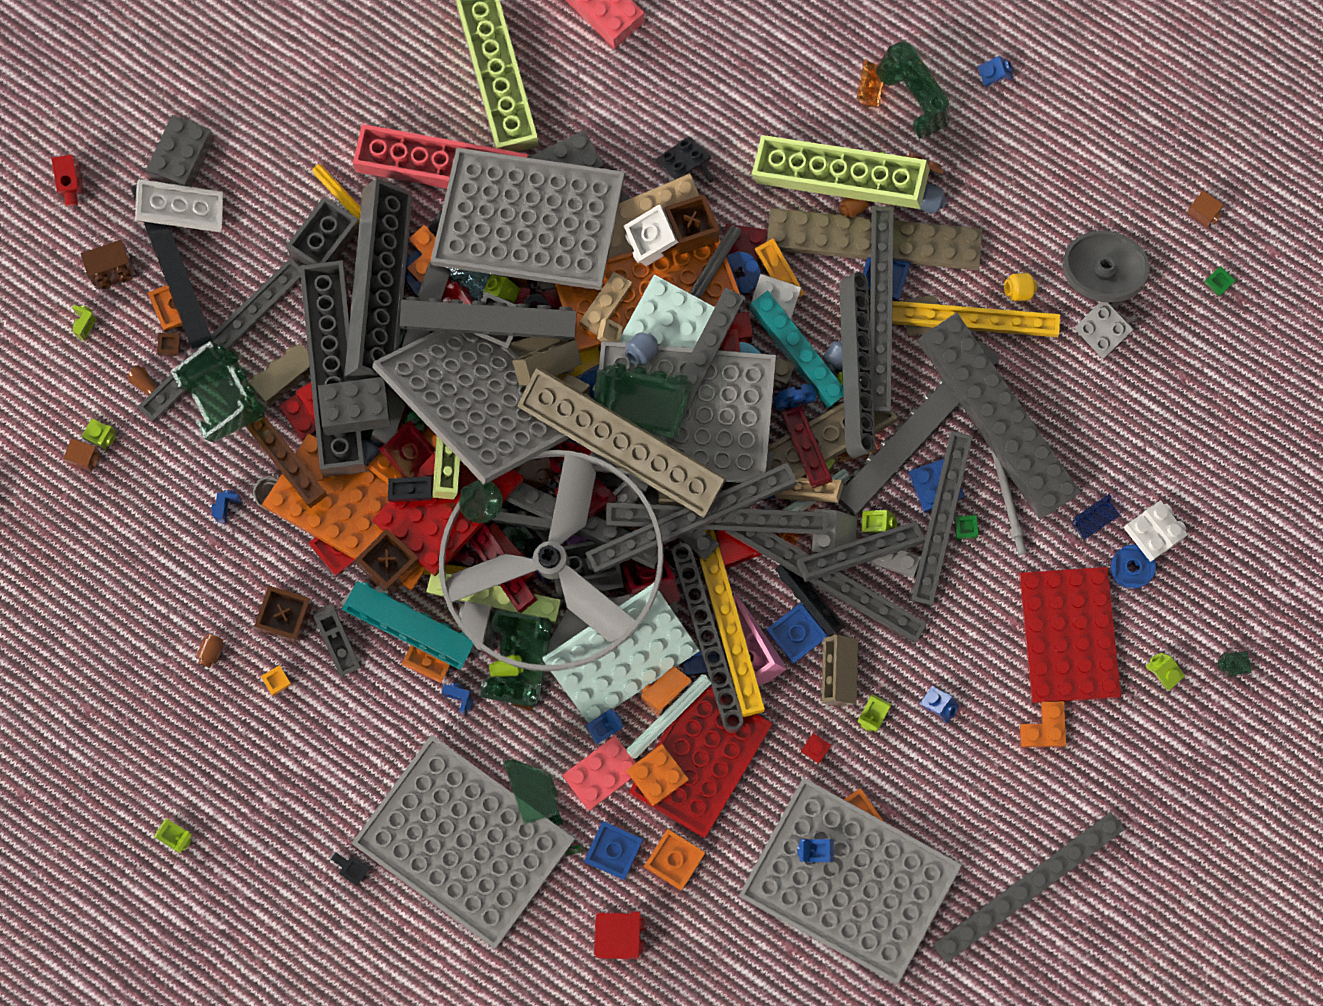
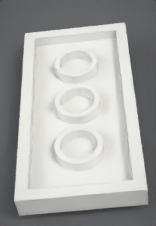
M138 179L135 220L215 232L221 231L223 192Z

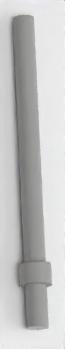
M991 450L1012 528L1010 529L1011 537L1015 540L1018 555H1023L1027 553L1023 540L1025 535L1023 527H1020L1006 471Z

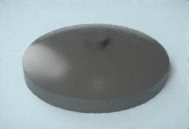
M1092 231L1078 236L1069 244L1063 258V272L1068 283L1081 295L1099 302H1121L1134 297L1144 288L1150 269L1149 260L1144 250L1129 237L1112 231Z

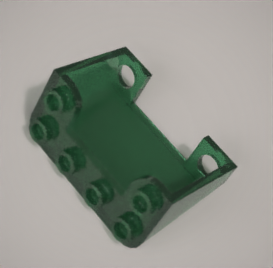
M905 41L889 46L875 73L886 85L892 86L902 81L906 84L925 113L917 117L913 122V129L919 139L948 126L950 122L949 100L914 47Z
M211 341L172 369L171 373L178 387L192 394L205 422L198 420L196 423L204 439L214 443L265 417V408L258 401L255 388L249 384L247 380L248 374L238 362L239 357L233 350L229 351L221 344L218 345Z
M613 363V366L606 365L605 368L597 370L594 400L637 426L653 430L654 435L675 438L679 435L692 381L688 380V376L685 375L671 377L667 376V372L664 371L649 373L646 368L634 367L633 370L626 368L625 364Z
M495 610L492 625L496 632L503 633V638L500 642V655L504 657L512 654L514 656L519 655L523 663L545 665L542 658L548 652L552 628L550 619ZM523 669V673H518V676H489L481 683L480 698L533 707L540 698L544 671Z

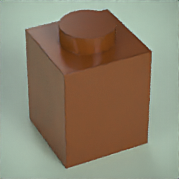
M1202 190L1191 204L1187 214L1208 228L1212 222L1216 224L1223 215L1220 212L1223 204Z
M71 438L63 459L70 465L92 472L94 466L96 467L99 463L100 452L95 446Z

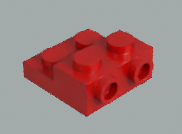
M309 382L298 389L294 396L278 405L302 442L308 433L312 436L316 434L312 385Z
M317 537L308 542L309 546L335 577H338L351 565H356L355 559Z

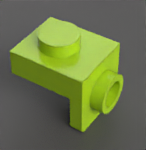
M491 275L483 294L487 292L514 304L521 289L507 277Z
M1162 652L1153 656L1146 665L1147 670L1153 672L1164 688L1169 691L1185 677L1174 659Z
M871 694L857 722L865 730L877 732L891 703Z
M165 818L153 837L181 853L182 850H186L190 845L192 834Z

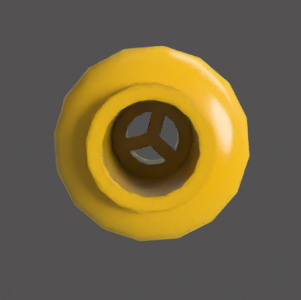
M1029 273L1011 274L1004 282L1005 295L1012 301L1031 300L1038 288L1036 280Z

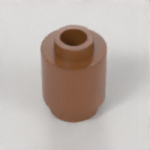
M844 198L840 201L839 211L846 218L850 216L853 219L866 210L871 201Z
M207 634L206 638L202 639L195 657L199 660L198 664L207 668H211V665L216 666L224 647L222 645L224 640L215 635Z

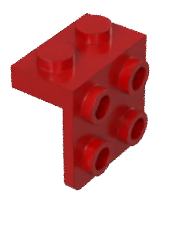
M631 911V914L597 913L595 916L594 956L599 959L639 960V954H644V940H640V931H644L645 917H641L640 912Z

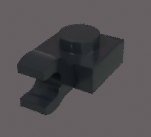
M334 852L330 858L331 861L342 867L339 874L357 887L370 870V867L353 855L346 860Z

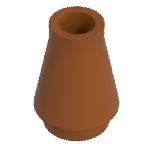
M140 365L135 366L126 376L129 379V383L148 396L157 388L145 367Z

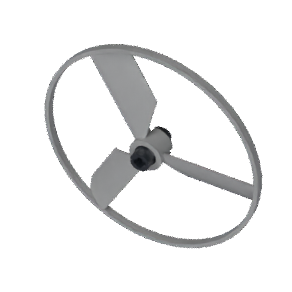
M548 450L532 459L565 457L548 542H544L536 548L533 559L504 554L456 572L446 582L445 556L450 532L463 506L483 485L478 479L459 500L445 527L440 547L439 574L443 595L453 618L467 637L490 656L515 667L536 671H561L580 667L604 657L623 644L638 629L649 613L657 596L662 578L664 559L662 536L654 512L643 493L624 473L612 465L587 454L573 451ZM591 463L611 471L626 482L642 500L654 525L658 544L657 574L648 602L636 620L569 567V557L561 546L564 541L586 526L596 476ZM538 570L547 579L560 578L567 608L607 641L614 643L596 654L570 663L536 665L515 661L492 651L478 641L464 626L452 602Z

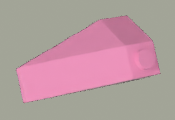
M735 594L733 598L757 684L768 683L787 669L742 600Z

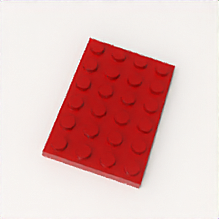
M436 451L419 468V473L415 477L431 476L434 479ZM460 460L458 493L455 499L433 497V500L388 502L371 521L382 531L387 528L419 558V563L435 577L439 573L441 541L450 515L459 500L478 478ZM514 469L480 486L463 506L450 532L445 566L525 480Z
M1108 567L1020 573L1019 579L1032 704L1120 698L1121 690Z
M708 686L666 728L654 748L656 749L662 744L689 781L654 807L651 806L635 783L628 794L705 839L773 723L758 714L743 717V725L740 731L737 733L727 732L723 727L712 688ZM723 696L720 699L723 705H730L733 702L727 696ZM730 717L727 719V724L735 727L739 724V720L736 717Z

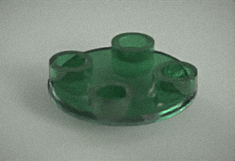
M478 480L462 488L459 501L460 510L469 521L485 523L495 518L500 512L503 504L502 493L492 481L483 484Z

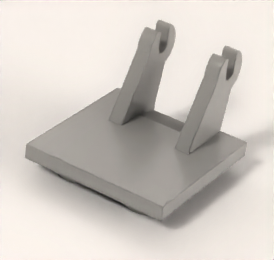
M1123 301L1113 304L1100 302L1074 327L1102 359L1134 330L1131 324L1138 317L1134 314L1132 317L1124 320L1116 311Z

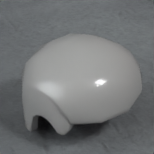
M264 476L256 482L253 488V497L258 506L262 507V503L279 478Z

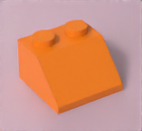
M673 666L654 684H648L643 688L641 700L659 717L692 685V680Z

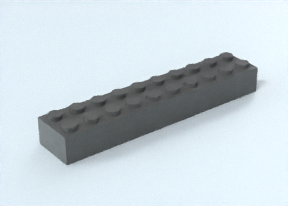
M378 178L365 186L362 193L344 374L345 378L353 381L381 377L372 368L373 362L399 348L401 300H403L413 192Z
M343 260L300 266L320 471L323 477L367 472L363 431L325 435L322 427L318 385L353 381L344 377L350 324L345 266Z
M958 313L938 324L917 340L1040 520L1081 493Z

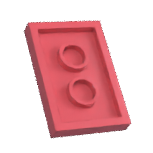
M613 736L563 774L562 777L590 812L632 780L626 770L636 762L627 753L617 737Z

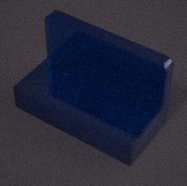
M1110 494L1073 519L1071 524L1083 541L1120 516L1110 502L1112 498Z

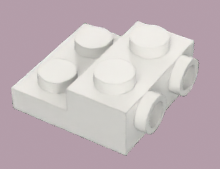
M660 204L624 225L627 233L625 238L634 249L632 253L635 260L645 266L663 257V251L679 243L667 214Z
M1161 500L1124 526V529L1150 562L1180 543L1188 535L1184 523L1177 521L1172 515V508L1168 504H1163Z

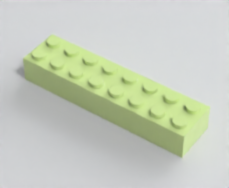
M456 0L495 148L520 152L539 147L500 0Z
M761 135L752 176L756 184L921 209L930 168L927 160Z

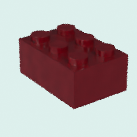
M663 554L664 563L659 592L668 605L673 602L679 601L675 577ZM633 559L619 564L622 579L630 598L655 582L657 566L655 569H652Z

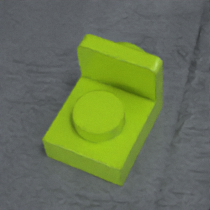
M73 305V311L81 317L75 320L72 332L78 339L85 341L97 319L92 313L93 310L89 307Z
M92 418L81 437L106 450L107 446L114 442L116 431L112 426H106Z
M888 510L863 511L862 533L878 534L897 527L895 515Z

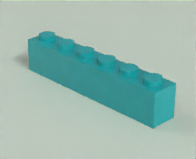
M767 290L748 306V309L805 382L814 386L816 396L826 409L844 397L842 384L770 292Z
M356 581L342 609L461 670L474 645L465 633H458L452 630L450 625L434 621L429 614L419 613L405 602L399 603L395 601L391 595L388 596L385 592L380 593L374 590L366 582L360 583Z

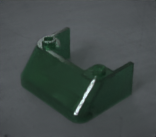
M513 758L503 761L524 825L543 818L549 819L557 826L562 825L563 822L554 797L558 796L551 774L546 775L545 770Z

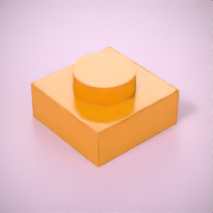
M280 665L261 676L272 696L291 686Z

